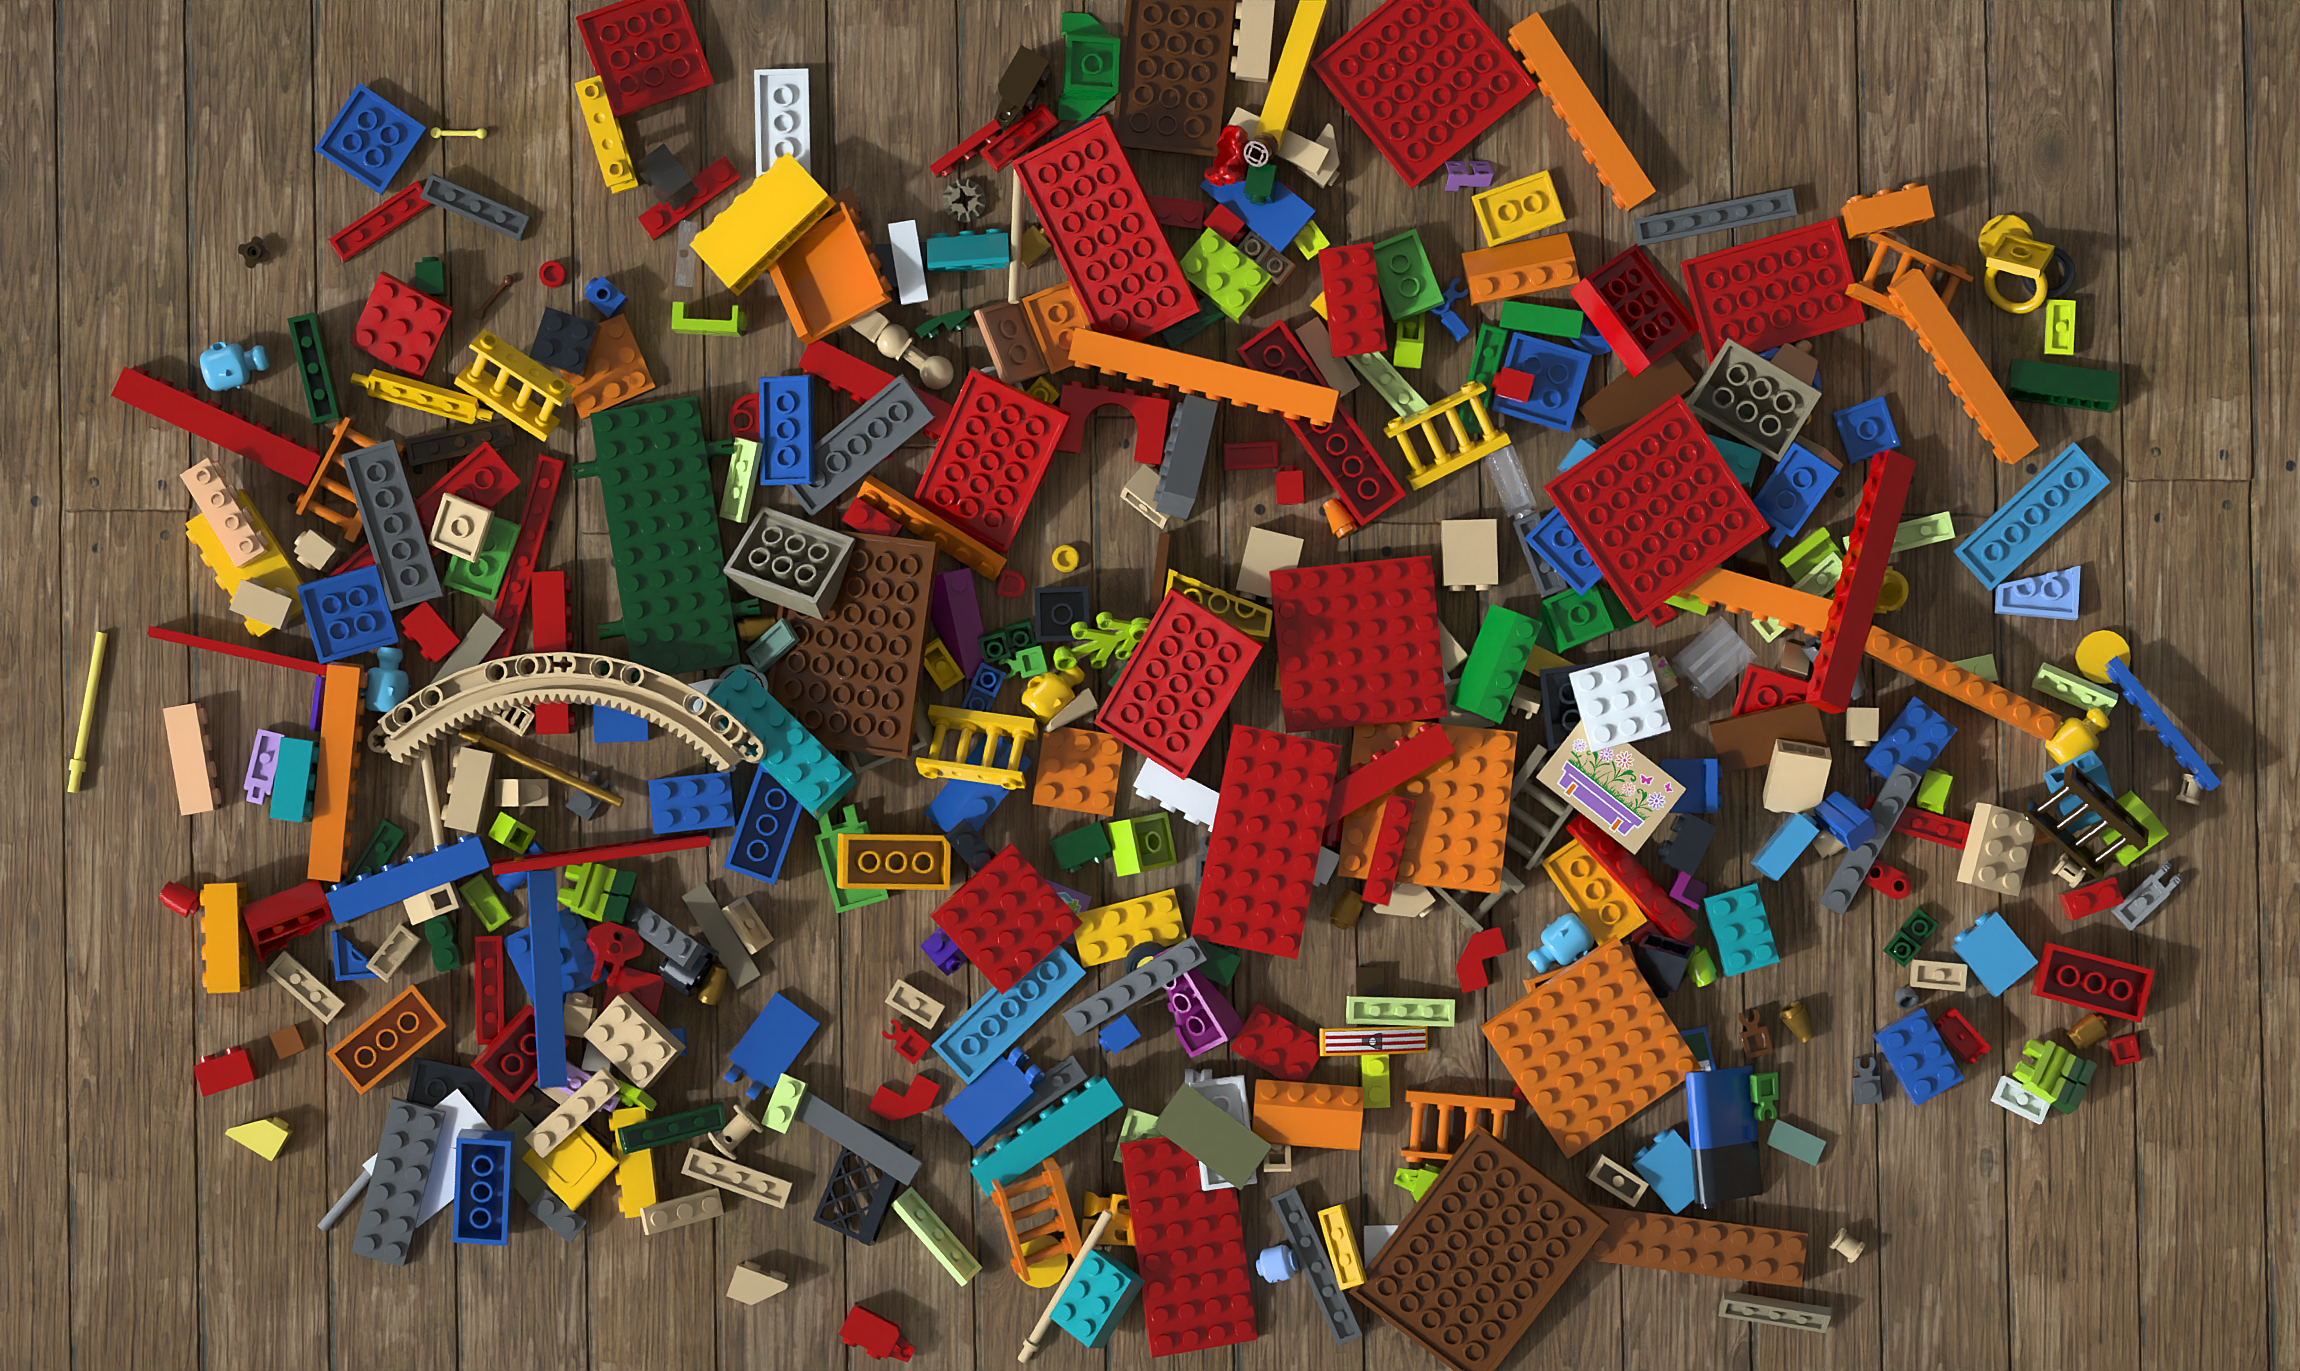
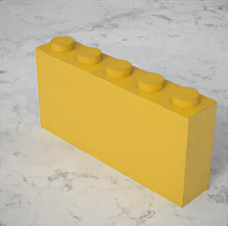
M787 152L785 155L778 157L765 174L758 176L745 193L739 194L726 211L720 212L715 217L714 222L705 230L700 231L689 245L725 285L739 296L823 217L836 202L804 167Z
M240 488L237 490L240 494V498L237 500L242 508L247 507L253 515L255 521L251 523L256 531L261 530L269 542L266 547L269 552L241 569L235 566L203 512L185 523L189 529L186 531L188 538L194 545L198 544L203 551L200 556L209 568L213 566L218 574L215 577L217 583L223 591L227 589L231 594L232 599H230V603L233 601L241 579L249 581L250 577L266 582L264 587L272 591L279 587L291 592L290 598L295 599L296 603L288 622L304 612L296 588L297 585L303 584L304 581L245 490ZM245 616L247 621L244 624L252 636L257 635L259 638H264L277 629Z

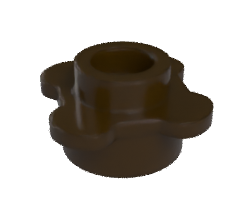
M255 236L249 243L241 244L238 247V253L243 255L246 260L245 265L248 268H255L257 264L270 258V252L262 245L263 241L260 237ZM252 250H256L255 255H252Z

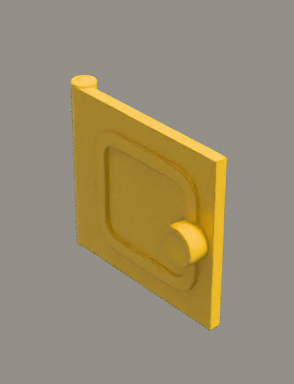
M581 1124L544 1158L533 1148L522 1157L572 1211H575L620 1163Z

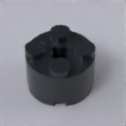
M689 934L688 936L704 946L703 951L691 970L682 967L672 958H665L658 972L662 974L661 979L686 996L692 997L694 993L691 990L694 987H700L712 964L715 963L712 961L713 955L718 957L719 951L694 935Z

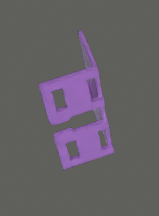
M1464 161L1445 162L1449 171L1445 191H1458L1459 186H1490L1493 171L1489 161H1470V166L1473 167L1475 175H1468ZM1450 164H1459L1460 166H1451ZM1453 172H1463V174H1454ZM1479 172H1488L1489 174H1479Z

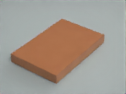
M1019 297V303L1011 304L1007 300L974 312L1000 380L1013 385L1050 372L1021 297Z

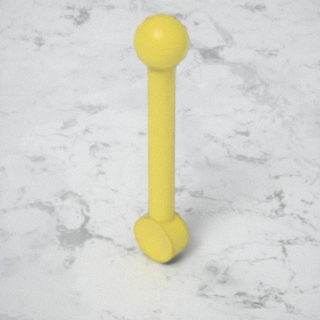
M435 127L431 130V136L436 139L441 136H477L483 139L487 136V131L484 128H480L477 131L441 130Z

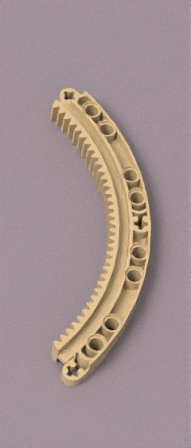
M570 652L518 655L492 660L458 671L423 688L386 713L377 721L380 725L369 734L367 740L368 746L372 751L381 754L389 752L394 761L411 765L410 757L418 759V750L426 752V744L436 745L435 738L445 739L444 733L452 735L453 728L463 729L462 723L471 725L472 719L480 721L482 715L490 717L491 712L500 714L501 709L510 711L511 706L519 709L521 704L530 707L531 703L541 705L542 702L546 704H551L552 702L561 704L563 701L568 704L574 702L577 704L585 703L614 708L658 724L660 727L676 734L677 737L686 740V743L694 746L695 750L703 752L702 756L709 758L710 763L718 766L717 770L725 774L730 771L733 772L736 769L735 766L742 759L750 763H759L765 758L767 752L765 744L739 718L709 696L678 679L636 663L607 656ZM534 661L536 665L535 670L528 675L526 667L528 663ZM569 662H572V667H568L566 670L558 667L557 663L569 664ZM609 663V673L602 676L600 673L601 666ZM503 667L504 676L497 680L495 677L496 670ZM635 670H639L641 674L639 681L632 683V673ZM438 692L440 700L433 706L431 697ZM701 698L703 700V707L700 711L695 712L693 704L697 699ZM411 709L413 717L406 723L404 715ZM727 717L729 719V726L721 731L719 722L722 718ZM387 734L391 735L390 737L387 736L384 739V743L386 744L384 747L377 746L379 742L377 739L378 736L385 737ZM748 742L753 746L758 745L759 747L756 749L758 755L756 757L753 755L748 756L747 754L750 750L747 746L743 745L744 743Z

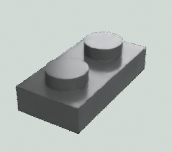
M547 1187L528 1208L530 1212L569 1243L574 1240L588 1222L579 1213L572 1211L563 1200Z

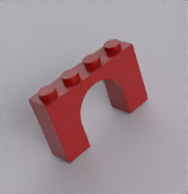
M1069 381L1068 386L1062 385L1059 408L1071 414L1054 451L1081 455L1084 427L1090 414L1102 406L1116 405L1130 412L1137 423L1138 434L1134 462L1161 466L1170 400H1165L1164 394L1149 393V397L1138 396V391L1131 389H1122V393L1111 392L1112 387L1096 385L1095 389L1084 388L1085 383Z

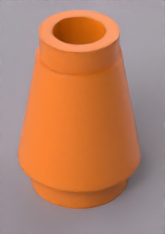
M1336 497L1323 504L1333 535L1343 539L1358 529L1355 524L1357 521Z

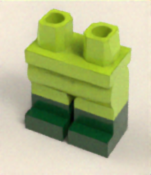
M592 862L583 863V865H568L565 879L577 882L576 889L561 886L557 902L570 907L571 913L580 914L604 923L612 922L623 926L629 902L637 882V872L629 870L624 872Z
M2034 1039L2027 1041L2023 1054L2034 1060L2031 1065L2021 1060L2012 1073L2013 1076L2023 1082L2021 1088L2030 1091L2067 1115L2077 1110L2086 1092V1086L2089 1085L2098 1064L2090 1060L2084 1061L2070 1054L2064 1048L2056 1046L2050 1040L2044 1044Z

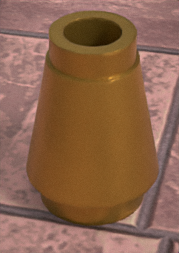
M774 615L742 617V620L736 621L740 642L747 641V643L759 639L776 624Z
M717 963L712 964L698 989V999L700 1001L717 1006L720 1000H723L727 967Z
M1794 1001L1781 1009V1019L1801 1043H1805L1815 1036L1805 1005H1801L1799 1001Z

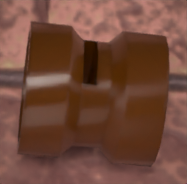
M1263 132L1258 134L1244 148L1246 161L1255 167L1265 165L1278 152V141L1270 133Z

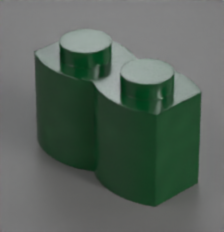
M444 915L426 920L425 933L429 943L433 946L432 960L435 968L441 973L463 967L464 954L461 946L456 941L457 927L453 918L450 915Z

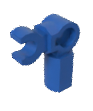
M1459 278L1451 281L1447 291H1441L1445 304L1429 310L1433 316L1441 317L1442 320L1440 322L1457 342L1472 331L1455 310L1451 311L1449 309L1455 304V299H1463L1469 292L1468 289L1462 293L1455 291L1454 287L1459 283Z

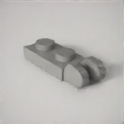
M2169 861L2164 862L2153 874H2149L2123 899L2124 903L2116 905L2111 910L2129 931L2133 930L2170 895L2169 892L2183 880V876L2179 873L2171 877L2165 886L2158 881L2161 876L2170 870L2172 865Z

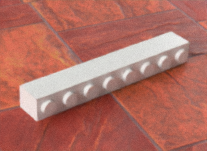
M1147 758L1133 785L1138 788L1136 794L1149 801L1154 796L1162 801L1161 807L1173 813L1177 808L1186 813L1184 818L1196 825L1200 821L1210 825L1208 831L1212 832L1219 793L1188 777L1182 780ZM1322 846L1320 847L1313 885L1319 887L1320 883L1325 885L1328 883L1340 855Z

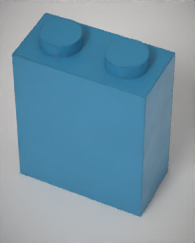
M2093 750L2043 773L2051 795L2064 785V769L2071 763H2074L2115 800L2104 765ZM2070 794L2054 806L2059 820L2083 802L2077 795ZM2089 811L2066 829L2073 834L2102 818L2095 811Z
M1791 813L1750 863L1770 880L1778 881L1819 832L1815 827L1817 822L1806 813L1802 815Z
M1985 911L1975 919L1976 925L1969 931L1965 928L1954 937L1956 942L1951 947L1968 965L1989 993L1997 997L2035 966L2038 961L1997 912L1992 911L1989 914Z
M1671 1128L1669 1131L1666 1129L1660 1131L1653 1138L1655 1143L1648 1149L1645 1146L1639 1149L1632 1156L1635 1160L1631 1164L1672 1213L1676 1215L1693 1201L1695 1197L1691 1149L1676 1131Z

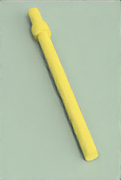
M97 632L74 759L70 760L69 770H71L68 792L79 793L82 772L86 770L87 762L84 760L108 634Z

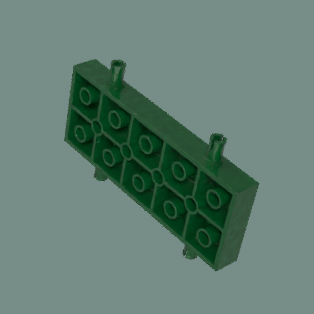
M698 396L590 413L597 457L592 461L572 463L571 466L573 471L583 470L573 472L574 480L598 476L601 480L623 615L621 620L598 623V630L610 629V631L599 633L600 640L624 636L627 640L630 662L668 676L743 664L736 620L737 617L761 614V608H749V606L760 605L758 597L740 601L732 599L731 587L723 571L727 563L710 464L711 457L735 454L733 446L723 448V446L734 445L733 438L729 437L714 441L706 439L701 403ZM635 670L632 673L633 681H639L641 677L639 670Z

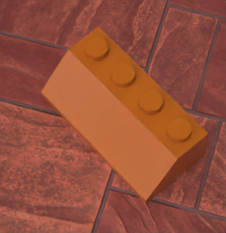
M1568 233L1461 253L1472 307L1573 287L1580 282L1576 259Z
M1256 1079L1252 1132L1269 1144L1360 1150L1364 1087Z

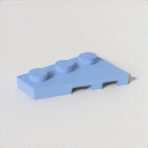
M2081 566L1998 585L1996 587L1995 613L2077 620Z

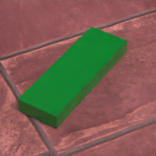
M1504 300L1500 328L1580 339L1584 312Z

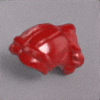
M1227 125L1223 129L1216 145L1219 149V154L1213 159V166L1204 172L1205 178L1213 185L1222 187L1225 184L1233 185L1237 182L1246 181L1249 166L1244 157V148L1249 143L1246 130L1238 125Z

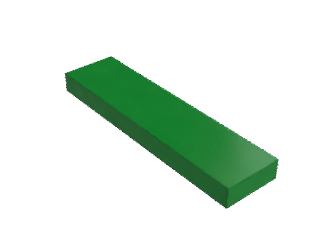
M1482 323L1466 383L1470 381L1477 383L1480 381L1485 385L1487 390L1478 395L1487 412L1493 387H1491L1495 372L1499 368L1508 330ZM1468 399L1460 404L1458 416L1465 431L1481 435L1482 427Z

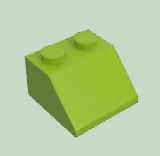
M2131 790L2116 801L2149 830L2148 846L2139 851L2133 845H2126L2112 856L2119 866H2127L2169 834L2155 814ZM2108 828L2097 837L2107 847L2119 838L2121 834L2114 828Z
M1167 812L1107 823L1118 877L1178 864Z

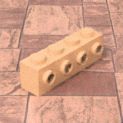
M206 458L180 474L235 566L242 569L268 553L269 550L266 545L269 542L261 530L256 531L251 523L255 519L247 507L242 508L237 500L240 498V494L235 486L227 484L223 477L226 475L223 466L218 460L214 462L213 459Z

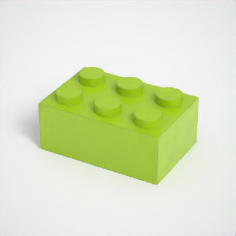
M1209 227L1180 262L1191 287L1238 324L1243 321L1273 283L1270 274Z

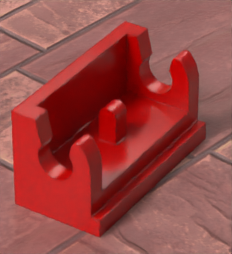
M1949 1007L1932 1023L1938 1034L1967 1065L1976 1063L1980 1055L1992 1049L1955 1008Z

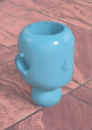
M222 341L211 345L210 349L205 350L200 356L203 377L207 386L214 391H228V389L233 387L238 389L240 385L249 381L251 370L263 371L270 366L267 351L261 345L254 346L250 351L245 352L243 347L237 343L226 344V342Z
M380 647L377 652L379 668L374 667L368 670V683L366 689L362 688V696L366 701V709L389 712L398 704L408 699V690L411 688V685H408L409 677L407 673L398 670L399 663L403 658L402 650Z
M1566 913L1561 917L1559 916L1551 925L1547 924V928L1541 934V940L1544 945L1539 949L1530 951L1528 959L1539 973L1547 972L1555 961L1564 966L1569 965L1588 954V950L1594 944L1593 935L1577 915Z

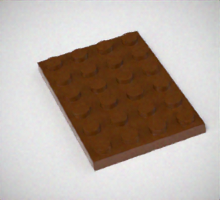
M1126 0L1119 62L1118 93L1116 94L1113 127L1123 148L1211 158L1218 156L1219 149L1216 145L1221 132L1235 0Z

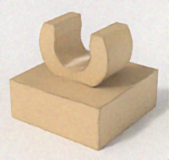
M1517 684L1511 705H1513L1512 714L1515 715L1518 708L1527 710L1526 719L1531 718L1532 712L1537 714L1541 702V691Z

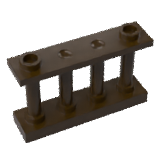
M2071 763L2064 769V785L2041 803L2037 804L2029 796L2024 799L2023 814L2026 820L2040 828L2081 864L2087 874L2093 875L2099 881L2104 878V862L2126 845H2133L2139 851L2148 846L2149 830L2074 763ZM2070 794L2077 795L2083 801L2058 821L2047 813L2048 810ZM2095 811L2102 819L2077 838L2066 829L2087 812ZM2108 828H2114L2121 834L2119 838L2096 855L2085 846Z

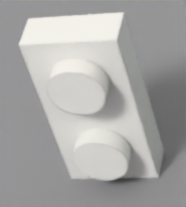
M2001 1076L1991 1101L2037 1124H2042L2050 1104L2030 1091L2022 1089V1084L2006 1076Z

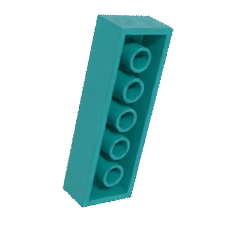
M741 666L709 695L710 698L739 718L765 744L766 756L759 764L818 821L857 783L852 773ZM727 717L722 718L719 725L727 729L729 719ZM748 742L743 744L749 748L750 755L755 757L758 755L756 751L759 747L758 745L753 746Z
M1098 1074L1085 1082L1086 1088L1079 1093L1076 1089L1062 1098V1105L1057 1108L1051 1105L1040 1113V1120L1034 1124L1029 1120L1018 1128V1135L1012 1139L1007 1135L995 1144L996 1150L990 1154L985 1150L972 1159L973 1165L970 1168V1172L987 1197L991 1196V1191H994L991 1180L997 1178L1001 1186L1004 1187L1124 1105V1101L1106 1075L1101 1078Z

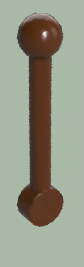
M505 275L503 283L480 309L474 310V319H483L485 310L507 285L513 283L514 279L511 275Z

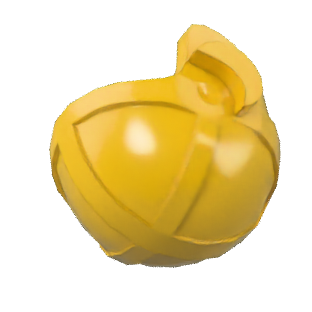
M1887 566L1874 613L1886 614L1887 611H1895L1901 608L1908 598V582L1901 573L1892 570L1893 566Z

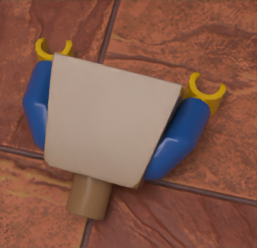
M1804 339L1799 340L1795 346L1784 343L1780 349L1773 347L1759 354V356L1815 389L1822 391L1820 372L1817 370L1818 361L1808 355L1812 348L1810 342ZM1811 414L1808 415L1807 419L1804 422V425L1810 423L1812 418Z

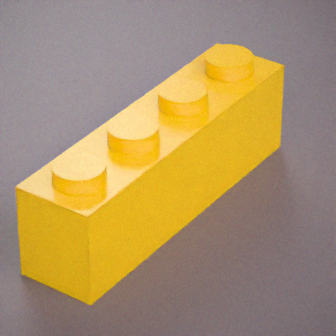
M640 1106L616 1108L613 1111V1115H609L610 1131H615L616 1142H612L613 1156L618 1158L620 1162L619 1169H615L617 1186L621 1185L623 1195L618 1198L620 1212H625V1218L641 1217L639 1208L659 1203L653 1148L623 1154L617 1130L618 1127L649 1120L648 1110Z

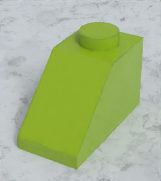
M1425 312L1397 322L1393 366L1420 369L1424 345Z

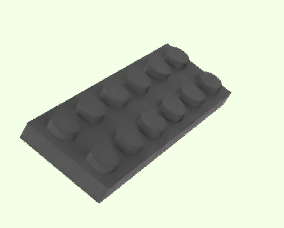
M901 374L814 445L815 484L786 486L808 514L813 517L936 416L905 376Z
M395 439L341 455L390 610L444 595Z
M397 1097L392 1098L351 1253L400 1267L405 1266L446 1111Z

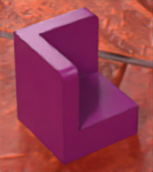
M1678 871L1667 894L1669 897L1692 909L1698 910L1707 885Z

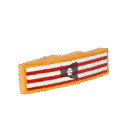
M1363 1026L1320 1029V1056L1428 1053V1026Z

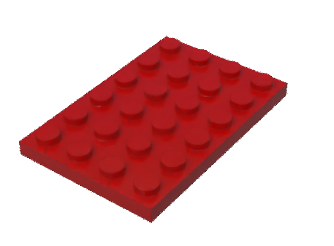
M1837 218L1680 262L1709 366L1728 337L1754 353H1758L1773 347L1783 346L1784 343L1790 344L1866 322L1861 302L1845 294L1848 285L1855 284Z
M972 367L912 501L976 541L1007 554L1071 413Z
M1172 587L1093 723L1180 779L1185 780L1265 644L1180 590Z

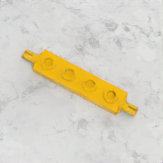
M373 369L369 377L353 372L351 377V384L366 387L368 395L469 424H473L476 418L492 422L494 418V411L479 408L477 397Z

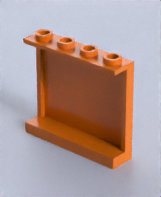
M843 201L839 203L842 210L814 224L768 267V271L798 338L806 345L892 301L888 292L892 290L891 285L885 275L881 276L878 269L881 267V263L876 254L870 252L868 245L871 244V241L865 230L861 231L858 225L861 221L860 216L854 207L849 208Z

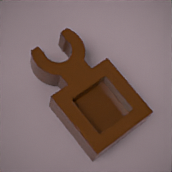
M1752 1009L1754 1018L1751 1021H1746L1742 1012L1738 1014L1740 1023L1747 1030L1739 1033L1746 1059L1774 1052L1767 1026L1758 1027L1760 1013L1757 1009Z

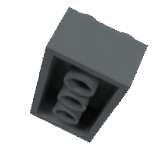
M1186 394L1183 403L1178 402L1170 425L1171 433L1164 450L1166 453L1159 471V483L1156 486L1153 501L1157 502L1155 512L1187 520L1196 499L1218 402Z

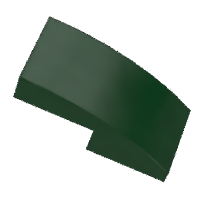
M968 310L949 312L929 320L915 329L922 341L925 338L932 340L942 332L940 328L942 325H945L950 333L954 330L958 333L970 324L968 319L972 316Z
M1030 618L1008 624L978 637L985 664L1011 657L1013 652L1037 646Z
M1917 906L1883 951L1905 968L1922 948V944L1939 926V922Z

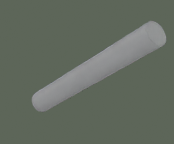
M366 1169L317 1225L322 1231L326 1232L371 1180V1175Z

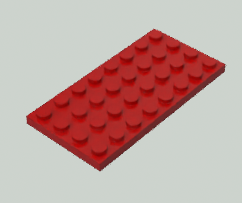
M1107 114L1011 162L1094 331L1140 341L1202 310Z
M1234 723L1190 937L1195 934L1199 940L1297 960L1341 745Z
M1164 1135L1120 1142L1138 1275L1145 1280L1141 1287V1296L1150 1357L1156 1358L1258 1340L1236 1187L1203 1191L1199 1160Z

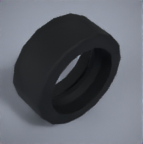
M2056 247L2052 258L2061 263L2064 269V277L2058 286L2047 290L2045 299H2053L2065 293L2072 286L2075 278V265L2071 257L2064 250ZM2021 275L2026 290L2034 296L2037 290L2034 278Z

